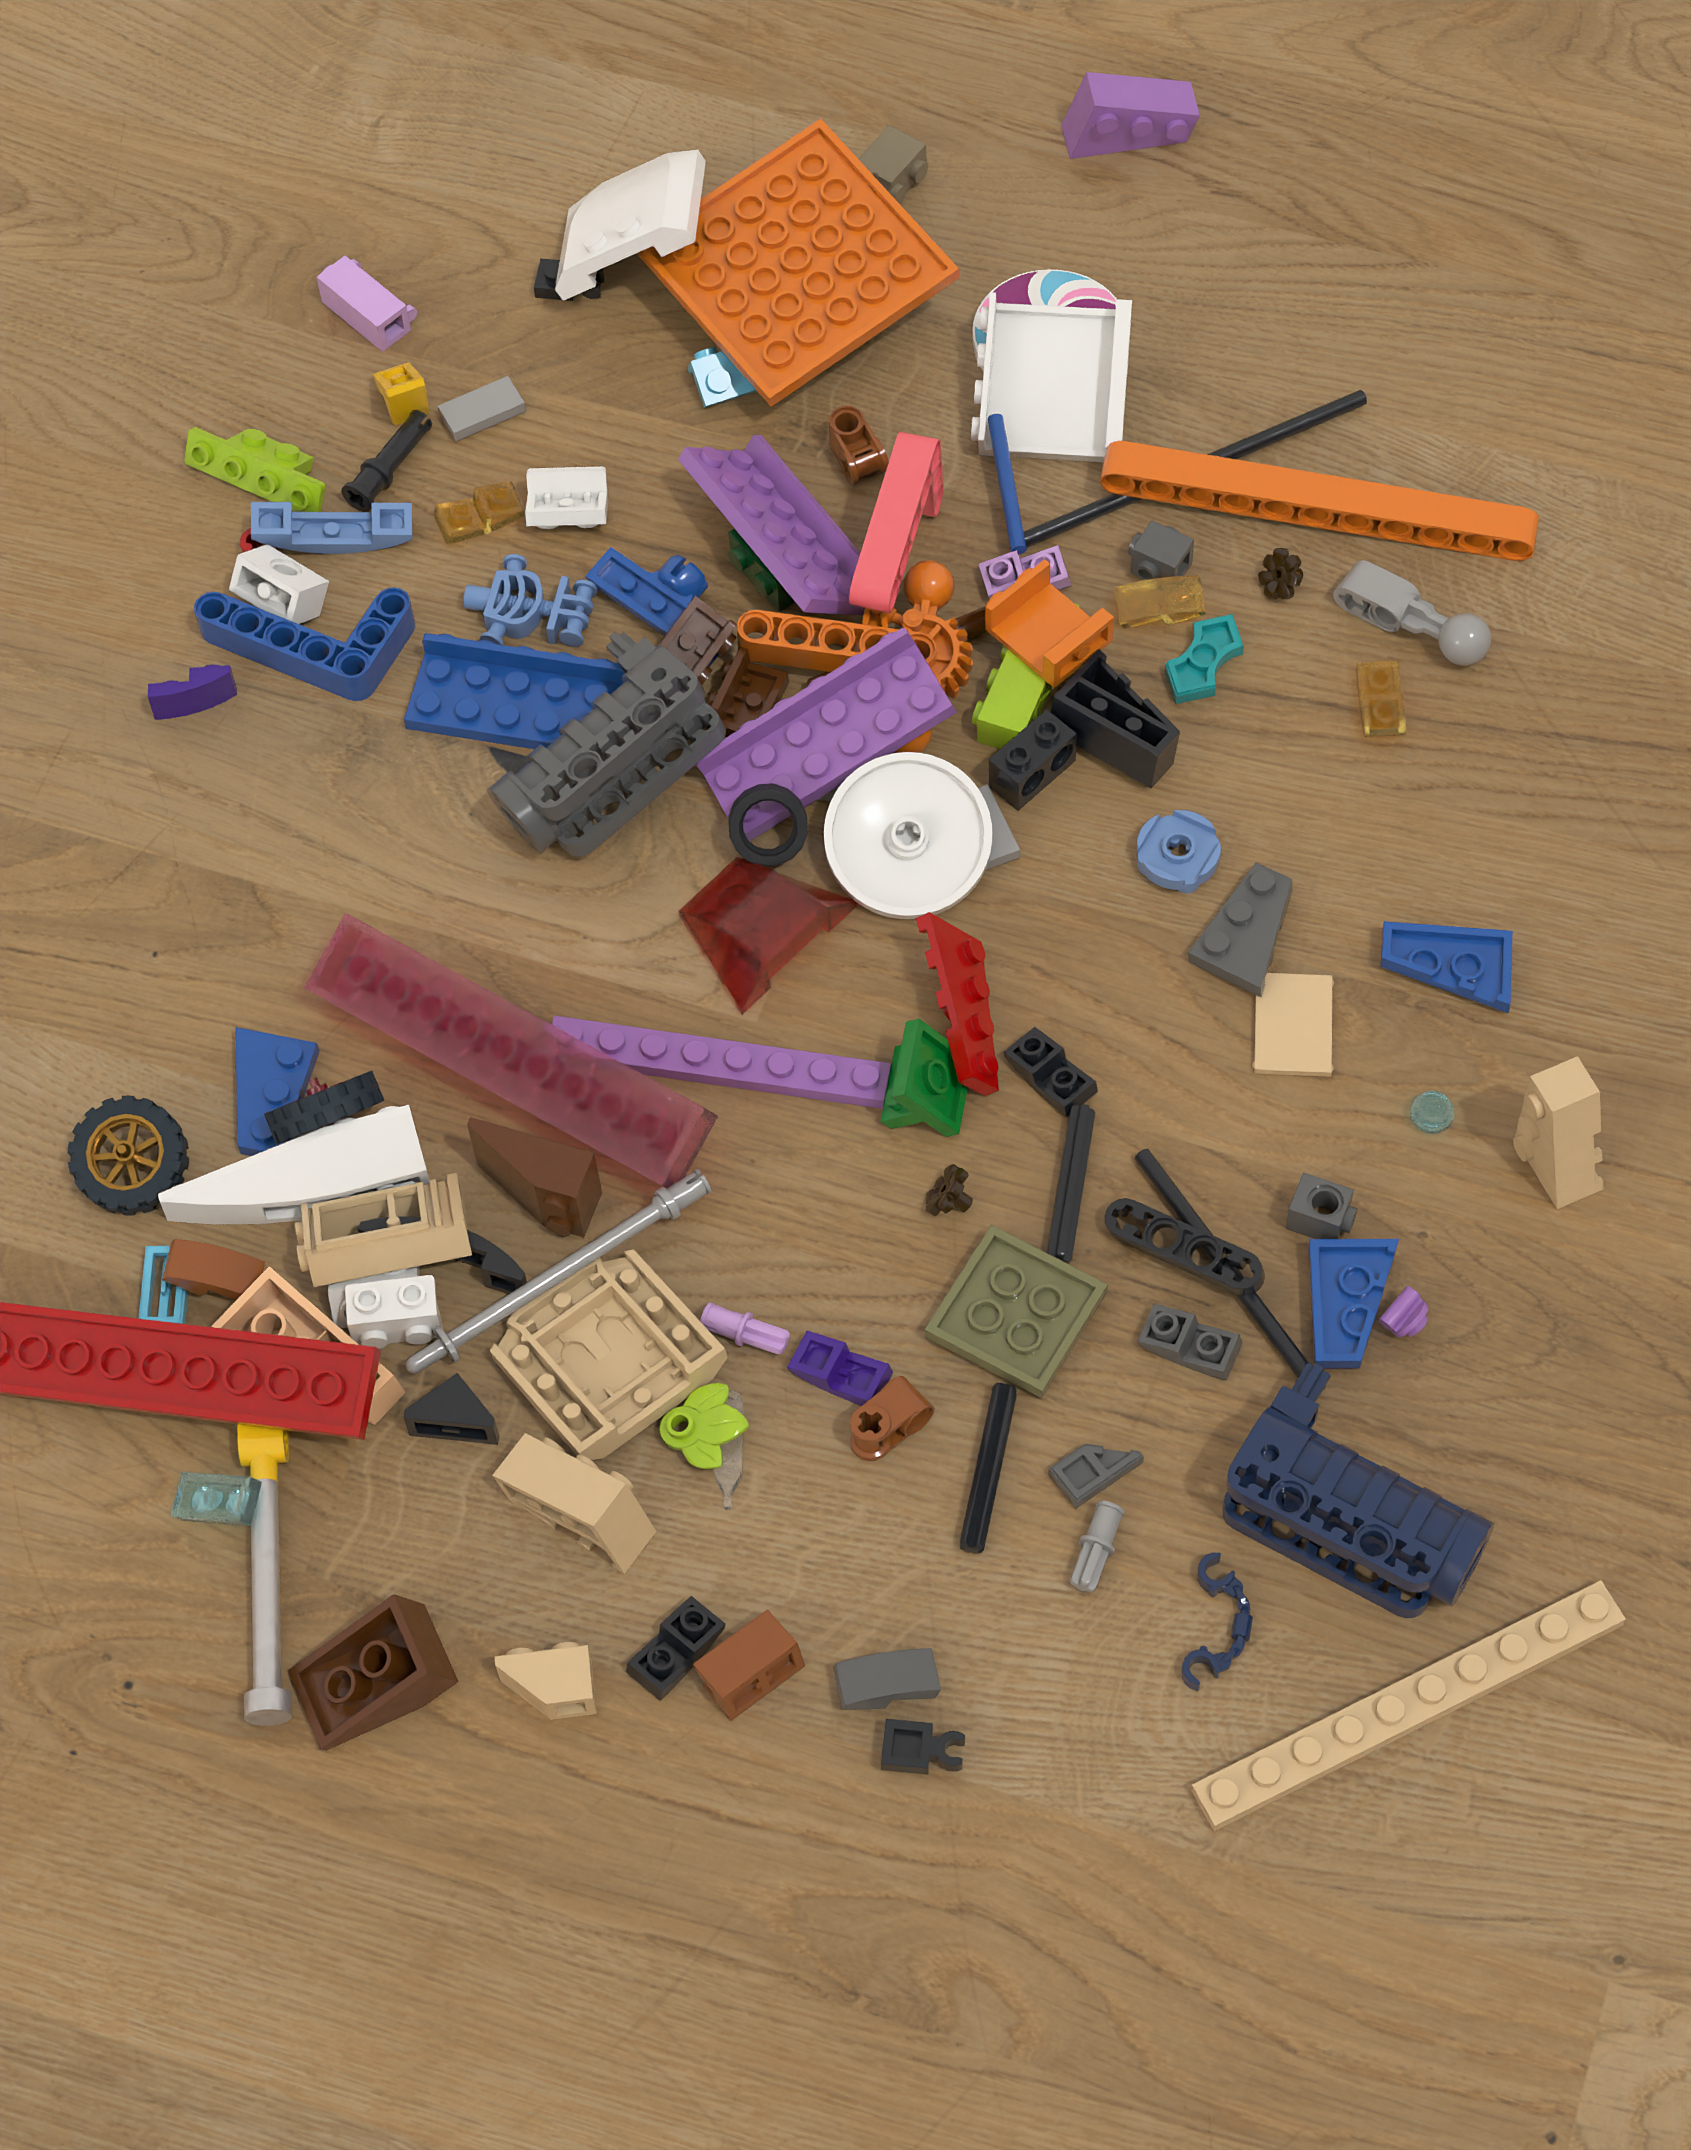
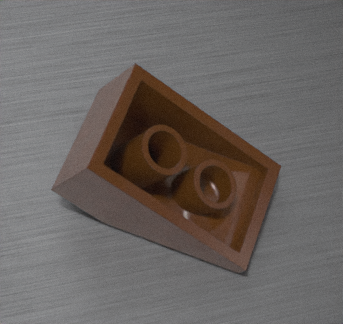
M470 1117L467 1126L477 1165L540 1224L547 1227L548 1230L560 1236H570L573 1234L584 1238L602 1195L595 1153Z
M395 1594L288 1670L320 1749L325 1751L426 1706L459 1682L425 1604Z

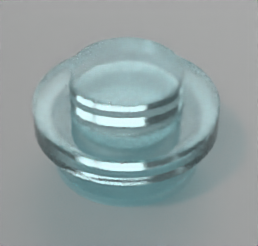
M1427 1091L1416 1097L1412 1102L1410 1118L1419 1130L1436 1134L1450 1127L1454 1118V1107L1443 1093Z

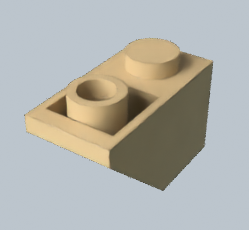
M563 1642L554 1645L551 1650L533 1652L529 1648H515L507 1651L506 1655L494 1656L500 1682L550 1720L597 1714L593 1666L588 1645L580 1646L575 1642Z

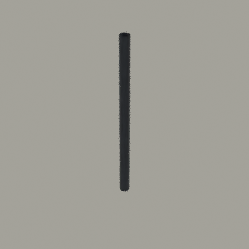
M1149 1149L1140 1151L1135 1156V1161L1179 1220L1213 1235ZM1209 1245L1200 1246L1209 1260L1213 1262L1216 1257V1249ZM1227 1254L1224 1267L1232 1270L1238 1279L1237 1282H1241L1244 1275L1238 1268L1229 1264L1227 1260L1229 1255ZM1256 1292L1246 1296L1235 1294L1297 1378H1299L1304 1367L1309 1362Z

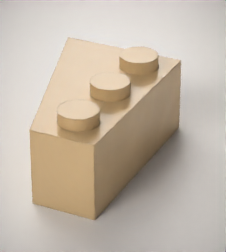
M1578 1056L1530 1076L1521 1114L1518 1119L1516 1134L1513 1138L1514 1148L1519 1158L1523 1162H1529L1556 1209H1560L1604 1190L1603 1179L1595 1172V1164L1603 1161L1602 1150L1599 1147L1594 1149V1135L1601 1132L1600 1091Z
M525 1433L492 1475L510 1501L554 1529L559 1524L581 1535L577 1543L589 1552L594 1545L603 1549L614 1562L612 1564L613 1567L623 1574L628 1571L657 1532L632 1493L634 1487L626 1477L616 1471H611L610 1474L599 1470L593 1461L581 1454H578L576 1457L566 1454L560 1445L549 1438H544L540 1441Z

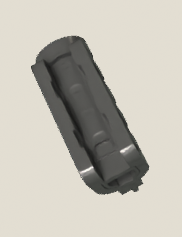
M616 632L612 633L609 636L612 642L606 648L617 658L616 661L624 673L622 676L623 684L611 694L602 692L590 703L592 708L590 712L579 721L571 718L559 729V738L547 748L539 745L527 755L528 764L516 774L507 772L487 789L489 796L503 816L537 852L543 853L554 842H557L572 856L581 857L591 853L723 741L726 735V728L717 712L704 700L705 691L697 676L663 646L655 647L645 637L636 643L624 632L620 635ZM688 739H690L692 743L691 745L688 744ZM676 749L683 750L682 755L675 761H664L667 754ZM656 766H659V768H660V771H659V772H657V770H656V768H655ZM626 792L629 795L627 799L623 795ZM620 803L614 813L601 815L602 810L608 804ZM593 819L597 821V824L595 826L592 823ZM578 833H580V834L582 835V836L579 837V838L575 836V835H577Z

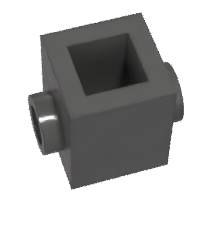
M1151 520L1144 532L1136 533L1130 543L1128 554L1132 556L1131 573L1137 575L1144 582L1154 583L1174 592L1192 565L1194 539L1181 534L1173 527L1163 526Z

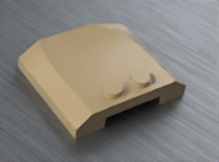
M634 1249L624 1251L626 1257L602 1262L599 1257L513 1312L506 1323L508 1329L499 1345L497 1346L494 1343L490 1350L495 1363L576 1456L581 1454L591 1461L607 1457L687 1399L692 1391L712 1381L728 1358L726 1350Z

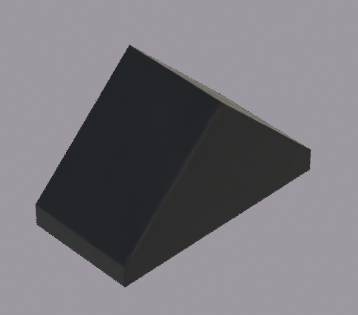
M458 1373L405 1409L404 1421L409 1436L498 1445L499 1433L494 1417Z

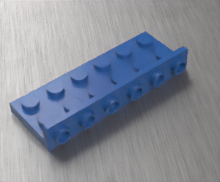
M425 633L422 640L425 654L404 722L406 729L528 749H536L539 745L547 748L560 737L559 729L571 718L579 721L592 710L590 703L602 692L611 694L621 686L624 673L618 663L604 658L595 660L576 657L565 652L550 653L537 651L527 646L512 647L495 644L488 640L474 641L456 638L449 634L436 635Z

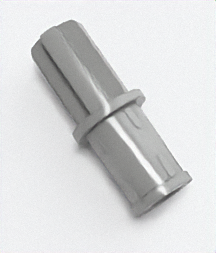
M1098 1501L1087 1534L1080 1537L1079 1540L1081 1550L1072 1572L1070 1583L1076 1589L1083 1592H1093L1096 1590L1107 1557L1113 1556L1115 1552L1112 1544L1125 1511L1119 1505L1109 1501Z

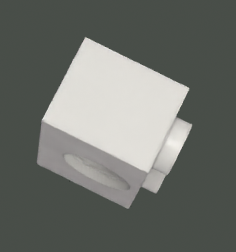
M267 544L237 555L229 590L262 610L300 624L320 616L329 581Z

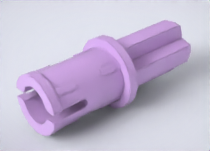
M711 1302L706 1305L700 1320L709 1332L735 1340V1344L742 1347L746 1343L777 1355L785 1352L790 1338V1333L787 1330L753 1319V1313L746 1312L744 1315Z

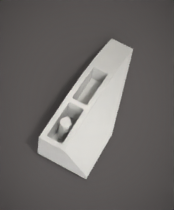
M406 1105L402 1107H385L376 1114L357 1119H341L335 1122L334 1125L320 1128L184 1184L176 1185L169 1190L159 1193L158 1197L167 1221L214 1225L268 1224L302 1221L301 1204L308 1203V1207L312 1208V1204L419 1182H423V1185L430 1184L410 1107Z

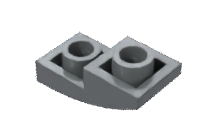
M1158 1304L1153 1305L1138 1338L1139 1346L1156 1355L1194 1371L1226 1381L1243 1343L1240 1334L1199 1324L1195 1314Z
M932 1648L898 1650L866 1655L836 1663L833 1667L842 1710L886 1709L891 1700L935 1699L941 1691Z

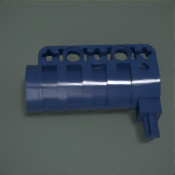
M1307 1363L1292 1389L1282 1385L1271 1406L1261 1414L1231 1463L1226 1481L1227 1493L1222 1508L1224 1520L1234 1530L1397 1616L1415 1618L1421 1615L1426 1610L1432 1597L1453 1606L1473 1574L1490 1539L1495 1523L1443 1499L1438 1493L1401 1477L1399 1473L1360 1456L1358 1452L1343 1444L1339 1445L1312 1429L1317 1420L1319 1404L1316 1401L1331 1375L1323 1371L1324 1367L1320 1364L1315 1363L1313 1366ZM1236 1504H1242L1250 1508L1251 1511L1244 1512L1242 1516L1235 1513ZM1264 1515H1267L1264 1527H1259V1517L1263 1518ZM1278 1521L1292 1528L1297 1534L1290 1539H1281L1274 1535L1271 1526L1274 1522ZM1305 1537L1309 1539V1542L1306 1541L1305 1549L1303 1550L1299 1546ZM1318 1547H1324L1333 1552L1328 1554L1325 1559L1317 1556ZM1349 1558L1346 1571H1342L1340 1569L1342 1560L1345 1561V1559L1348 1560ZM1360 1564L1377 1573L1379 1578L1372 1583L1361 1582L1356 1578L1354 1568ZM1387 1580L1392 1583V1586L1389 1585L1388 1592L1384 1593L1381 1590L1385 1587ZM1401 1591L1416 1592V1598H1411L1408 1603L1403 1602L1400 1599Z

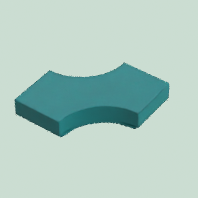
M1233 614L1193 622L1194 639L1190 647L1181 656L1165 663L1164 672L1175 704L1215 696V676L1218 670L1228 660L1243 655L1244 646Z

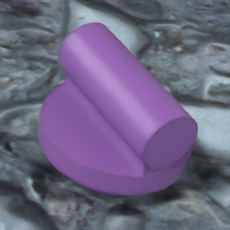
M1406 1286L1382 1315L1379 1322L1398 1338L1406 1334L1412 1337L1426 1325L1428 1321L1426 1314L1429 1306L1421 1299L1417 1291Z

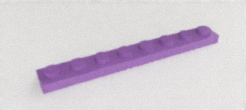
M561 1016L553 1017L545 1050L546 1061L883 1109L891 1063Z

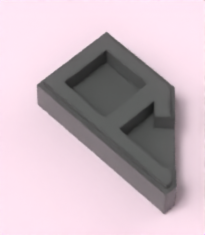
M1084 1444L1050 1467L1048 1475L1077 1509L1142 1464L1144 1456L1141 1452L1131 1450L1129 1453L1103 1449L1104 1446Z

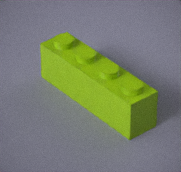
M1004 645L1000 659L1003 660L999 670L993 668L988 678L986 691L989 693L985 702L978 701L972 717V724L977 725V742L998 749L1003 748L1042 714L1053 689L1051 685Z

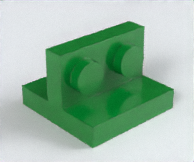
M919 1018L905 1023L902 1044L894 1048L880 1122L890 1129L926 1122L945 1137L958 1135L960 1133L968 1087L958 1081L948 1039Z

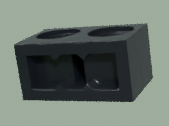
M1046 709L989 759V787L1019 811L1076 761L1077 733Z

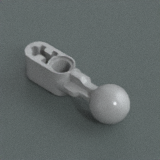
M1365 560L1357 561L1333 592L1336 603L1343 610L1385 631L1396 632L1401 628L1414 634L1424 632L1438 639L1442 654L1456 665L1468 666L1482 660L1490 649L1491 632L1482 618L1470 613H1460L1448 618L1437 613L1433 604L1421 599L1418 589L1411 582Z

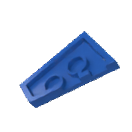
M1384 921L1380 967L1509 1013L1511 1003L1513 931Z
M236 1027L237 1133L240 1154L253 1156L289 1141L275 1143L264 1113L305 1096L319 1054V1047L316 1042Z
M1399 1239L1309 1240L1314 1365L1315 1363L1320 1364L1324 1367L1323 1369L1360 1368Z

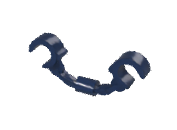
M1221 1553L1205 1555L1199 1563L1197 1576L1200 1586L1209 1592L1211 1597H1215L1217 1593L1225 1592L1228 1596L1238 1600L1237 1605L1240 1613L1234 1615L1231 1638L1235 1641L1228 1653L1221 1652L1213 1655L1206 1646H1201L1199 1650L1190 1652L1184 1658L1181 1670L1182 1679L1190 1689L1199 1691L1200 1682L1189 1670L1193 1664H1206L1214 1677L1218 1678L1219 1673L1230 1668L1232 1660L1242 1653L1245 1642L1250 1640L1253 1617L1249 1615L1250 1603L1243 1594L1242 1583L1235 1577V1571H1231L1221 1580L1210 1579L1205 1572L1209 1567L1220 1562Z

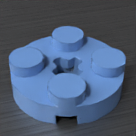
M1174 810L1173 815H1167L1160 818V814L1152 817L1144 824L1138 835L1136 849L1138 870L1150 881L1161 887L1178 890L1182 893L1196 891L1200 884L1205 883L1213 876L1220 862L1221 845L1215 835L1216 829L1205 817L1187 810ZM1179 844H1183L1186 846L1185 852L1187 854L1175 856L1171 854L1172 851L1168 848H1177Z

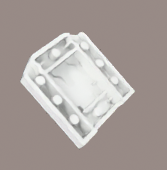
M699 150L672 152L657 157L601 183L569 208L555 286L556 292L563 301L595 287L596 272L651 246H654L661 257L695 242L706 164Z

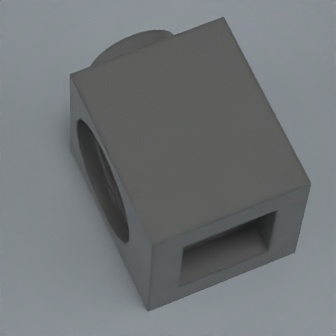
M1303 1172L1288 1210L1286 1229L1313 1239H1339L1342 1231L1350 1233L1358 1208L1351 1206L1354 1189ZM1327 1207L1333 1213L1328 1215L1320 1214L1315 1211V1208Z

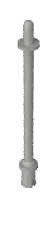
M696 1168L692 1173L667 1189L663 1186L654 1191L655 1196L650 1205L454 1330L446 1333L441 1327H436L433 1329L437 1340L406 1361L407 1371L417 1374L446 1355L451 1361L456 1363L460 1360L457 1351L458 1347L660 1218L674 1221L680 1217L681 1210L712 1192L707 1179Z

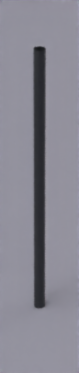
M1358 390L1207 455L1238 459L1366 405V395L1362 390ZM1112 494L1024 531L1026 548L1139 501L1142 498Z

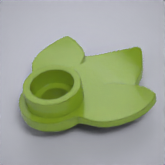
M710 1383L692 1391L683 1406L673 1408L665 1414L660 1423V1435L668 1447L683 1451L688 1462L694 1467L715 1469L722 1467L723 1456L720 1446L744 1433L749 1428V1423L737 1409L726 1405L729 1396L728 1385ZM689 1422L688 1427L684 1431H674L678 1424Z

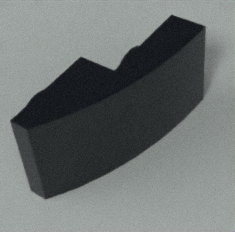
M1036 1027L1032 1028L1003 1052L1007 1061L1022 1078L1065 1117L1069 1116L1070 1108L1073 1105L1084 1104L1098 1092L1096 1081L1068 1061L1064 1048Z
M690 1596L660 1624L659 1634L627 1663L626 1673L661 1701L694 1667L693 1664L708 1651L725 1629L726 1623L694 1597Z

